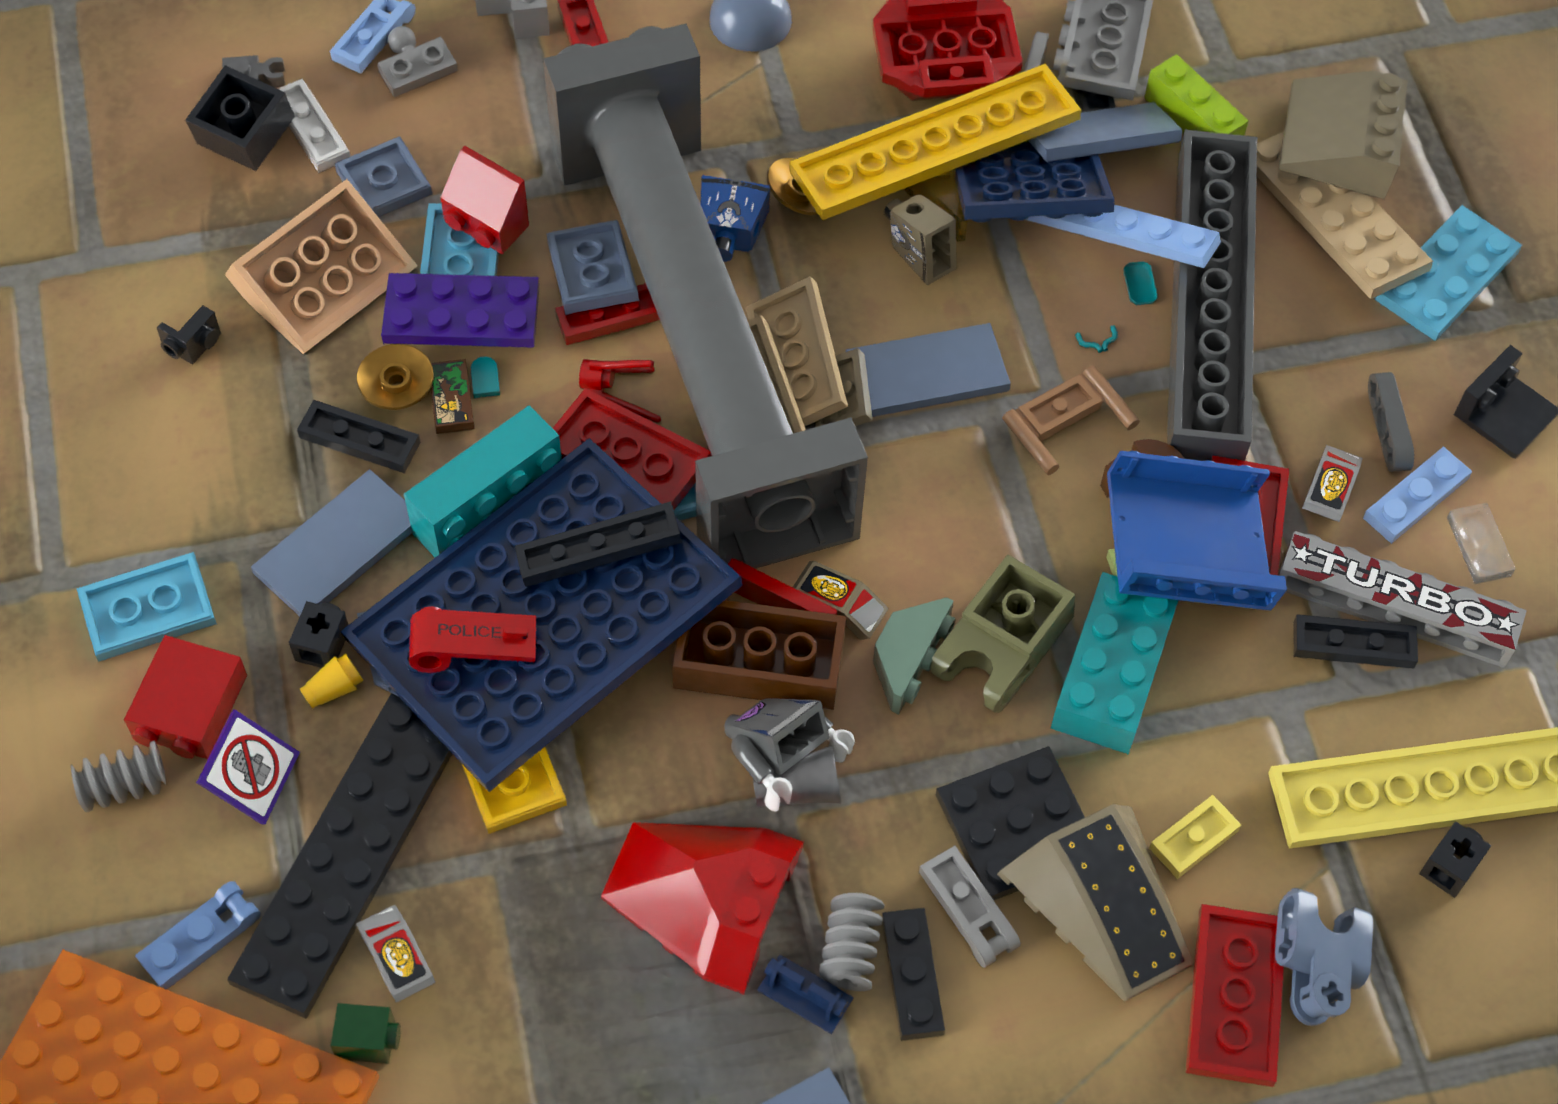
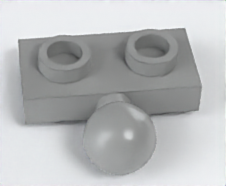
M405 26L395 27L388 36L389 47L397 55L378 62V71L393 97L457 71V62L442 37L415 47V34Z

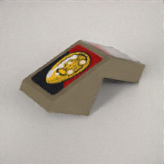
M816 561L808 562L793 585V588L835 608L837 615L846 616L845 625L860 640L871 638L889 609L863 582Z

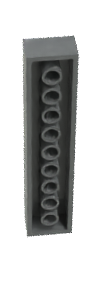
M1185 130L1178 155L1175 221L1217 231L1220 233L1221 241L1204 268L1174 260L1167 444L1177 449L1185 459L1211 461L1212 455L1245 461L1252 441L1257 137Z

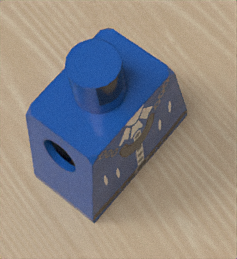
M702 175L701 207L723 262L732 259L734 250L744 252L752 250L770 210L769 185Z

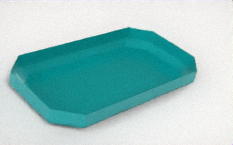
M1144 261L1127 263L1123 271L1130 301L1135 305L1153 304L1158 296L1151 265Z

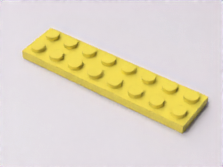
M1558 727L1271 766L1268 775L1288 847L1291 849L1449 827L1455 821L1460 825L1557 812Z

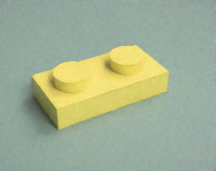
M1212 795L1153 840L1149 849L1178 879L1239 832L1241 824Z

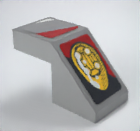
M1326 445L1302 508L1340 522L1363 458Z
M395 904L356 923L396 1003L436 983L406 921Z

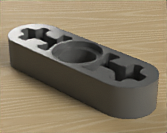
M1392 372L1372 373L1368 380V396L1386 466L1390 472L1410 471L1414 465V447L1395 376Z

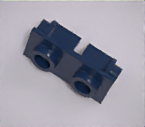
M779 954L777 959H771L764 972L767 975L757 989L760 993L830 1034L834 1032L854 999L853 996Z

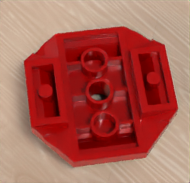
M888 0L873 18L872 31L882 83L896 87L912 101L959 97L1014 76L1022 70L1023 59L1012 10L1003 0Z

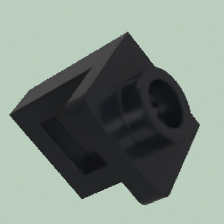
M203 305L179 331L163 322L156 328L161 340L160 346L165 353L174 359L180 357L192 365L207 349L212 348L216 344L221 334L215 312Z

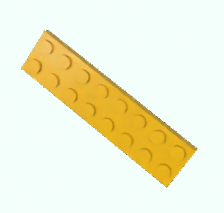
M1043 64L789 162V171L820 218L825 220L1080 120L1081 108L1048 66Z

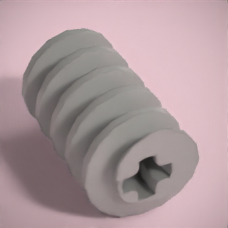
M155 741L150 742L148 755H144L139 746L135 745L133 746L132 759H127L122 750L119 749L116 750L115 763L111 764L103 753L99 756V766L96 768L93 767L88 758H83L82 771L77 772L73 765H71L76 796L85 812L93 810L95 799L102 808L110 805L111 794L118 803H125L128 789L135 799H141L144 795L145 785L152 795L160 793L161 781L166 785L164 766Z
M845 893L835 896L831 900L830 910L832 913L829 915L827 923L830 929L825 934L827 945L823 948L822 958L824 962L820 964L819 974L824 980L847 990H871L872 982L861 977V975L874 973L875 966L864 961V959H872L877 956V949L866 943L879 941L880 933L869 927L882 925L883 918L879 914L872 912L884 909L885 905L881 900L865 893Z

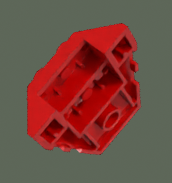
M633 822L601 894V899L641 931L644 929L653 936L670 954L677 955L692 967L693 972L703 980L744 995L760 957V943L784 883L791 879L804 842L767 828Z

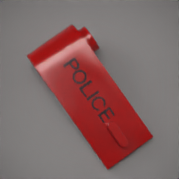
M433 606L424 607L411 617L409 664L413 669L420 672L436 673L444 671L449 667L451 657L535 662L536 615L442 610Z

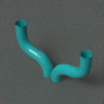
M1115 325L1110 326L1112 337L1106 339L1102 343V347L1095 342H1085L1079 332L1075 336L1081 346L1086 348L1093 347L1097 349L1098 353L1106 352L1108 344L1117 339L1118 332Z

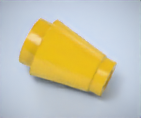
M344 654L338 659L334 656L306 685L300 688V691L314 709L318 705L325 704L358 690L356 685L364 680L348 655Z

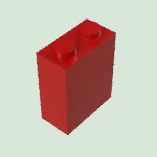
M164 635L124 718L133 740L146 747L150 746L151 741H155L157 745L170 748L172 752L184 758L192 759L194 756L208 759L247 677L241 657Z

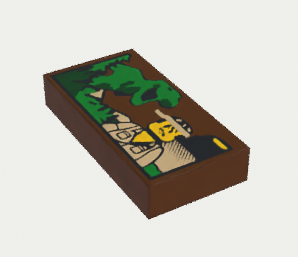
M466 359L431 363L434 373L431 395L436 434L475 429Z

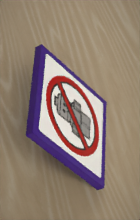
M232 710L196 783L264 825L300 752L237 710Z

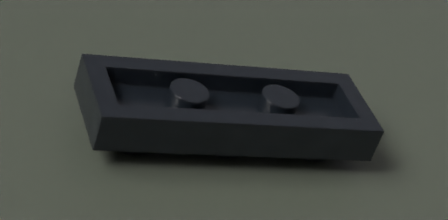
M313 400L297 429L300 439L402 473L406 472L421 443L419 434L317 400Z
M1297 614L1294 619V657L1414 669L1418 663L1417 626Z
M925 908L883 912L882 924L900 1039L904 1041L944 1036L945 1027Z

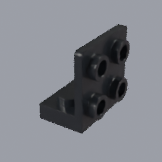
M1509 345L1465 390L1454 415L1506 454L1516 459L1558 416V407L1516 378L1520 372L1516 366L1523 353Z

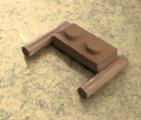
M1094 365L1089 366L1082 374L1074 376L1023 404L1018 409L1007 411L1002 417L1047 475L1056 472L1059 464L1043 446L1041 441L1099 410L1102 403L1105 402L1128 430L1135 428L1140 422L1138 417Z

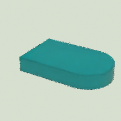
M485 356L475 359L471 364L474 398L499 396V377L495 360Z

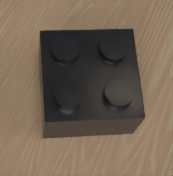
M225 65L185 121L198 145L257 171L295 115L285 92Z

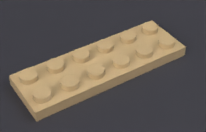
M1284 131L1257 143V178L1370 299L1431 270L1433 260L1370 195L1279 170Z

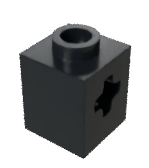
M306 601L289 641L294 660L323 668L334 656L338 659L346 641L341 633V630L348 626L345 611L331 603L322 602L316 604Z
M1455 821L1419 874L1456 898L1492 845L1484 841L1476 830L1470 827H1463ZM1454 854L1458 855L1461 858V860L1456 858Z

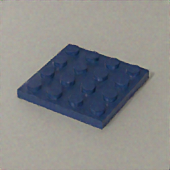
M1027 140L953 169L965 220L971 219L975 222H988L992 218L1025 220L1030 216H1046L1058 219L1071 214L1097 217L1103 213L1114 212L1115 199L1098 154L1047 162Z

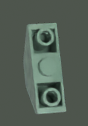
M946 597L893 612L875 643L873 664L892 712L899 715L905 702L910 704L914 702L922 683L918 681V678L923 669L928 672L931 670L932 657L937 651L935 648L940 638L946 639L956 622V618L951 616L954 600Z

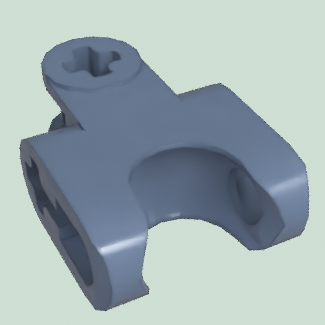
M1293 888L1281 899L1279 904L1275 959L1280 966L1293 969L1290 1006L1294 1016L1307 1026H1316L1325 1022L1329 1017H1336L1345 1013L1351 1003V988L1360 989L1367 981L1371 968L1373 918L1370 912L1353 907L1335 919L1332 932L1322 923L1319 917L1317 897L1313 893Z

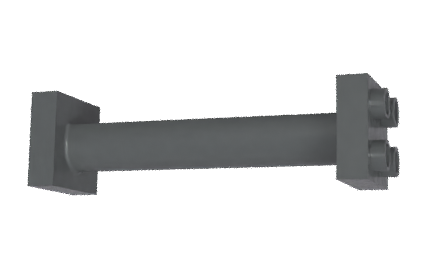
M687 24L665 29L648 26L635 31L628 38L596 46L574 44L563 49L558 55L543 58L552 154L563 184L566 186L601 176L606 177L712 455L711 457L695 461L697 537L727 564L731 558H735L755 569L860 539L868 456L852 418H847L792 433L681 156L701 151L700 55Z

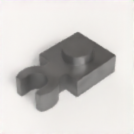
M258 55L222 58V68L226 65L272 87L285 85L283 72H281L285 71L283 58L273 57L264 63L259 62Z

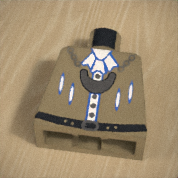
M915 195L905 202L893 199L886 205L884 215L891 221L892 245L926 285L957 269L954 217L923 195Z

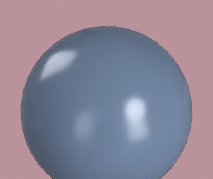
M714 0L710 10L709 22L713 34L723 44L736 50L755 52L774 47L788 35L792 24V14L787 0Z

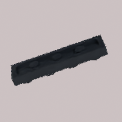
M670 501L516 545L515 550L522 580L525 587L682 543V539Z

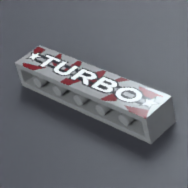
M1294 531L1278 576H1285L1287 593L1367 621L1417 626V638L1503 668H1505L1516 650L1527 611L1514 606L1509 601L1495 600L1478 594L1468 587L1455 586L1437 580L1430 574L1417 573L1399 567L1392 561L1379 560L1361 554L1354 548L1341 547L1323 541L1316 535L1303 534Z

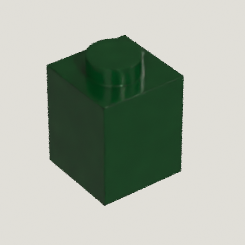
M338 1003L330 1046L334 1055L349 1061L389 1064L391 1049L397 1050L399 1047L401 1025L400 1023H395L390 1007Z

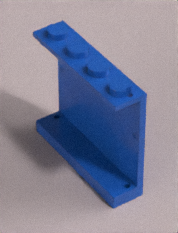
M1120 451L1107 472L1119 593L1271 611L1287 591L1285 576L1270 575L1258 491L1269 477L1270 471L1268 469L1253 468L1248 465L1237 466L1216 463L1210 460L1198 461L1182 459L1176 456L1143 454L1138 451Z

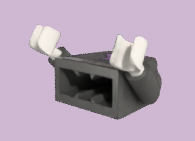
M763 699L742 715H730L726 719L724 726L726 736L732 738L731 748L733 754L757 784L763 783L767 788L765 805L772 811L779 810V796L787 804H790L792 795L791 783L784 778H774V773L782 775L826 740L830 741L829 746L833 747L836 762H843L846 755L851 754L855 744L854 735L850 731L842 729L835 731L832 728L834 724L824 716L822 703L817 700Z

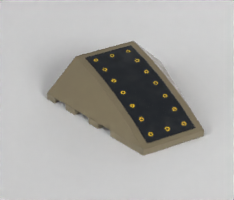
M1112 804L1043 838L997 874L1007 885L1012 883L1025 896L1023 901L1035 913L1040 911L1057 928L1055 933L1066 944L1071 942L1085 956L1083 961L1124 1002L1190 968L1194 964L1132 807Z

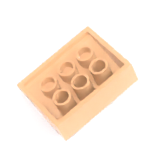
M346 179L232 263L225 276L248 304L304 355L386 292L389 273H411L418 265L348 179Z

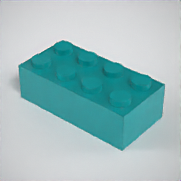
M530 405L404 493L412 534L434 557H437L562 460L559 434Z
M1102 572L1056 706L1050 729L1129 754L1178 600L1119 593L1118 577Z

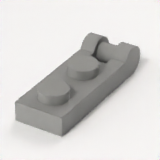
M956 846L951 847L920 866V875L969 944L974 957L982 967L985 968L995 962L996 956L1003 951L1010 953L1021 946L1017 933ZM991 926L996 936L987 941L981 931Z

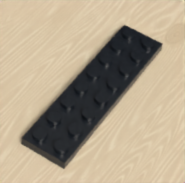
M390 694L227 979L231 986L307 1019L357 928L356 923L360 922L452 756V752L399 696Z

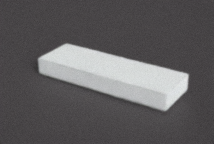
M303 78L279 88V90L285 92L295 115L289 127L318 173L334 167V163L351 157L349 149Z

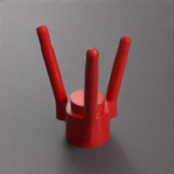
M583 359L579 372L580 389L586 388L656 423L661 421L659 415L604 392L605 388L611 389L613 387L615 373H653L655 371L653 360L599 361Z

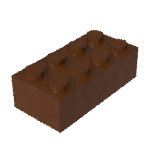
M724 600L677 638L672 665L673 688L755 700L767 698L821 701L823 709L834 710L846 616Z

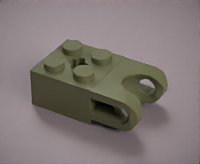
M1007 554L963 611L960 621L932 657L931 673L944 681H951L965 668L977 667L985 670L990 677L984 686V706L996 713L1002 712L1074 617L1075 594Z

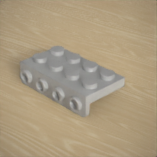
M1068 0L1064 21L1070 22V25H1062L1058 45L1065 46V48H1057L1053 66L1054 70H1059L1058 80L1062 86L1133 100L1153 0Z

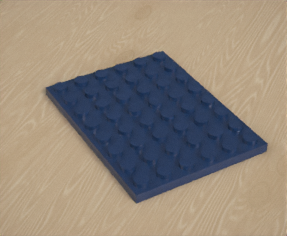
M589 438L341 630V633L354 650L485 789L490 792L738 590L743 583L741 576L676 518L682 543L525 587L515 550L516 545L661 504ZM430 606L438 607L442 610L536 615L535 662L451 657V663L444 671L436 673L420 672L413 669L409 664L411 617L422 608Z

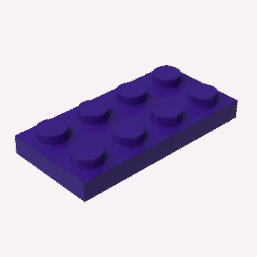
M389 273L381 332L383 344L534 348L540 288L539 277Z

